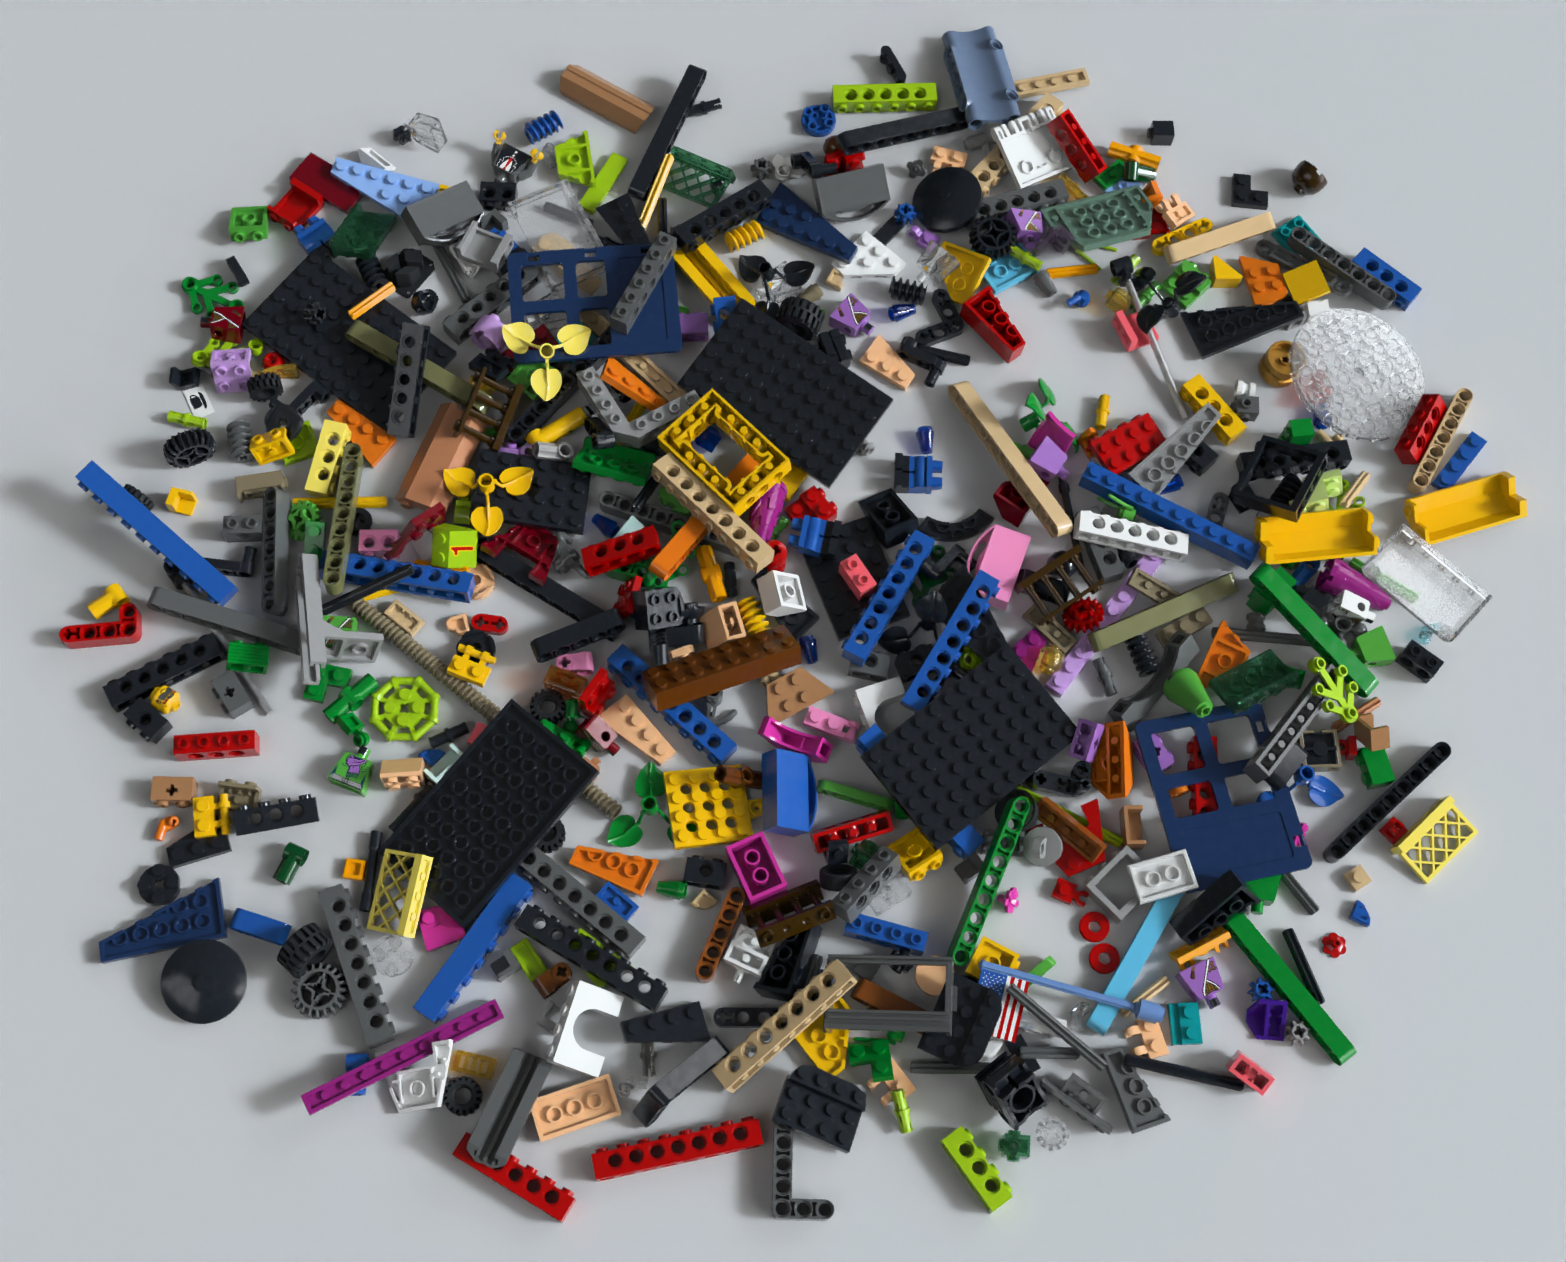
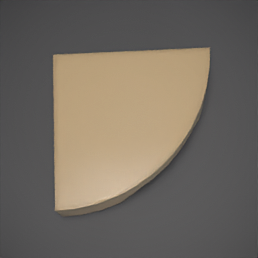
M832 268L825 280V285L840 292L843 284L839 271Z
M702 889L690 905L696 909L706 910L716 906L719 901L705 889Z

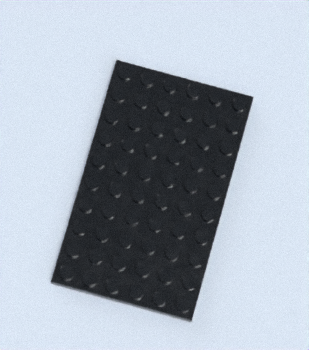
M314 249L242 323V327L311 379L317 380L327 387L334 396L387 432L386 421L389 419L390 414L388 405L392 400L391 385L395 380L394 366L349 341L345 337V333L355 320H360L400 343L399 330L403 322L418 323L385 299L353 320L348 315V310L374 293V291L317 249ZM320 302V307L326 308L327 317L322 320L323 324L309 325V320H304L303 310L307 307V303ZM430 333L426 359L445 369L455 358L457 352ZM414 338L410 340L411 347L415 345ZM408 375L404 378V382L406 385L410 381ZM422 383L421 394H422L423 391L428 387L427 385H425V384H423V383ZM403 394L401 398L403 403L407 401L406 394Z
M743 298L740 299L677 383V386L686 393L695 390L700 398L713 388L790 459L791 464L828 489L833 485L893 402V398Z
M1007 643L868 749L860 758L933 849L937 851L1071 744L1077 727Z
M511 699L378 849V852L384 856L386 848L432 857L433 861L425 894L463 928H466L600 772ZM391 854L389 862L392 865L398 862L395 854ZM410 858L405 862L408 870L413 867L415 858ZM402 866L397 868L402 874L405 873Z

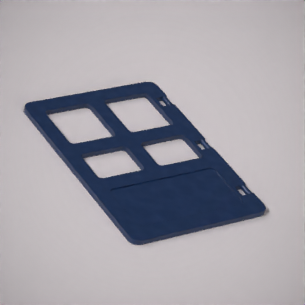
M653 243L510 254L507 257L511 324L516 322L525 323L524 318L526 315L566 313L567 325H580L581 311L604 309L609 311L610 318L614 308L647 254L641 253V249H650ZM585 253H596V257H585ZM674 255L627 335L610 327V344L587 346L579 355H570L565 352L564 348L555 349L554 356L549 359V363L680 352L683 345ZM528 257H539V261H529ZM604 262L607 295L579 297L576 265L578 263ZM549 265L563 266L565 297L563 299L528 302L523 300L522 268ZM527 350L524 354L513 352L514 360L517 364L545 363V359L540 356L539 350Z
M1257 700L1213 707L1210 714L1202 718L1188 712L1142 721L1135 726V735L1170 851L1172 853L1186 849L1199 886L1197 889L1185 892L1187 894L1205 891L1207 887L1216 882L1229 869L1245 882L1306 870L1312 865V858L1306 845L1302 827L1287 784L1277 792L1271 788L1274 796L1273 799L1241 806L1232 805L1225 778L1245 774L1242 769L1251 758L1221 764L1218 761L1207 724L1246 716L1249 719L1259 749L1271 732L1268 728L1262 705ZM1261 721L1264 731L1258 732L1256 722ZM1191 727L1199 746L1204 767L1164 775L1152 740V734ZM1208 782L1211 785L1218 809L1207 813L1177 818L1168 790ZM1293 837H1299L1300 847L1295 846Z

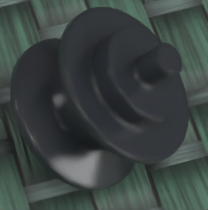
M403 125L393 129V140L399 141L400 145H405L412 141L410 129L405 130Z

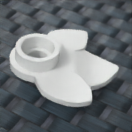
M776 154L773 158L774 176L778 181L785 182L790 178L797 179L805 174L802 169H792L790 156L784 159L781 155Z

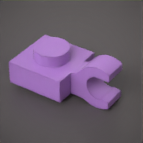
M914 224L908 234L909 237L917 240L916 246L929 254L933 252L941 240L940 237L927 229L922 232Z
M506 443V446H501L499 451L533 457V455L527 453V448H534V445L526 444L523 447H517L516 443Z

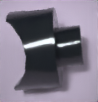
M425 289L413 294L411 306L417 314L423 316L431 314L435 310L439 299L432 289Z

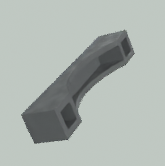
M1181 631L1174 633L1165 645L1164 654L1160 662L1161 665L1151 680L1135 694L1120 698L1108 711L1113 722L1125 721L1128 731L1132 732L1135 726L1163 695V686L1166 679L1170 680L1174 676L1172 674L1174 671L1186 668L1200 651L1191 634Z

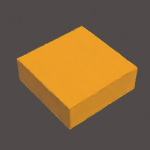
M346 858L342 878L363 882L367 861Z

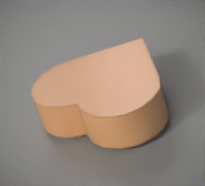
M466 613L448 618L446 620L447 630L452 633L456 632L459 637L470 631Z

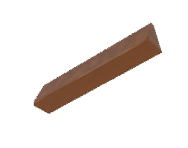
M1043 797L1037 803L1039 810L1037 819L1046 827L1055 830L1062 840L1089 862L1093 863L1106 849L1107 845L1050 798Z

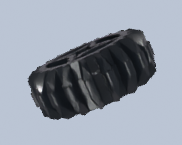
M988 214L986 218L982 215L979 220L976 219L970 228L969 244H972V250H977V253L988 256L991 260L992 257L996 261L1000 257L1004 259L1006 255L1012 252L1010 246L1015 247L1017 241V232L1013 230L1014 224L1009 225V219L1004 221V217L998 218L997 214L993 217ZM987 229L983 234H979L982 230ZM1006 240L1005 244L998 246L999 243Z
M191 428L188 431L178 432L177 435L171 436V439L166 440V443L163 445V454L169 465H172L174 468H189L212 457L216 452V443L213 436L206 429L201 430L197 428L194 430Z

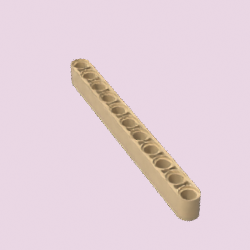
M968 381L949 385L948 395L1049 535L1056 538L1071 533L1073 524L1070 518Z

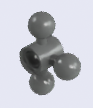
M1319 616L1346 646L1347 642L1343 637L1347 632H1352L1355 637L1367 632L1365 624L1356 623L1352 626V622L1347 616H1338L1334 622H1329L1325 616ZM1337 624L1341 625L1344 629H1340Z

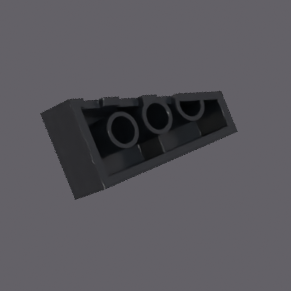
M628 193L596 208L602 219L624 245L651 244L636 207ZM641 249V253H647L649 249Z
M1229 869L1216 882L1207 887L1201 895L1192 900L1186 908L1177 913L1169 923L1179 937L1192 946L1211 934L1215 926L1225 925L1229 922L1228 918L1236 913L1241 915L1247 911L1245 907L1252 903L1257 905L1261 900L1249 884Z
M820 925L784 939L780 947L776 948L770 964L765 966L762 971V977L753 986L761 997L789 1002L799 989H803L823 929Z

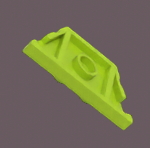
M585 130L576 139L572 137L565 143H560L554 147L559 179L594 188L596 187L588 132Z

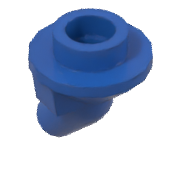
M1086 290L1076 291L1073 297L1066 300V305L1070 307L1075 304L1077 307L1084 308L1090 302V295Z

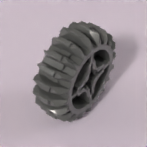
M319 963L318 969L315 964H311V970H307L303 976L299 977L300 981H293V984L297 986V988L291 989L293 994H297L292 997V1001L297 1002L295 1008H301L300 1013L302 1015L307 1013V1017L310 1019L315 1014L316 1019L320 1020L322 1013L325 1018H329V1011L335 1015L336 1010L334 1008L337 1006L339 1009H342L343 1007L339 1002L347 1001V998L342 995L349 992L347 988H343L348 985L347 981L343 980L345 975L339 973L337 967L332 970L331 964L324 967L323 963ZM317 976H322V977H319V979H318L317 982H315V983H308V982H309L310 980H312L313 978H315V977H317ZM329 977L335 981V992L328 989ZM322 987L325 992L318 995L314 990ZM304 990L312 994L311 1005H308L304 999ZM324 999H332L326 1005L317 1007Z

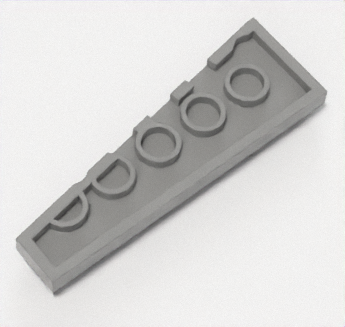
M1208 402L1128 473V477L1135 484L1160 495L1217 423L1221 414Z

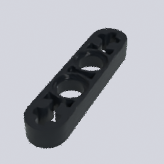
M722 1007L715 1011L713 1019L714 1023L721 1028H760L762 1023L758 1020V1015L766 1012L769 1016H773L772 1012L777 1013L778 1008ZM722 1012L725 1013V1016H732L731 1012H735V1023H731L732 1019H725V1023H721L717 1016H720ZM741 1012L747 1013L749 1015L748 1022L740 1023L737 1019L738 1014ZM782 1022L781 1025H780V1028H785L786 1025H787V1022H786V1023H783V1022Z

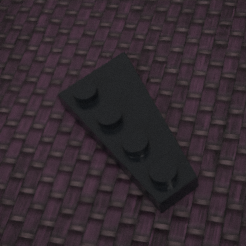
M699 1001L620 1022L625 1044L652 1042L707 1043L711 1040Z

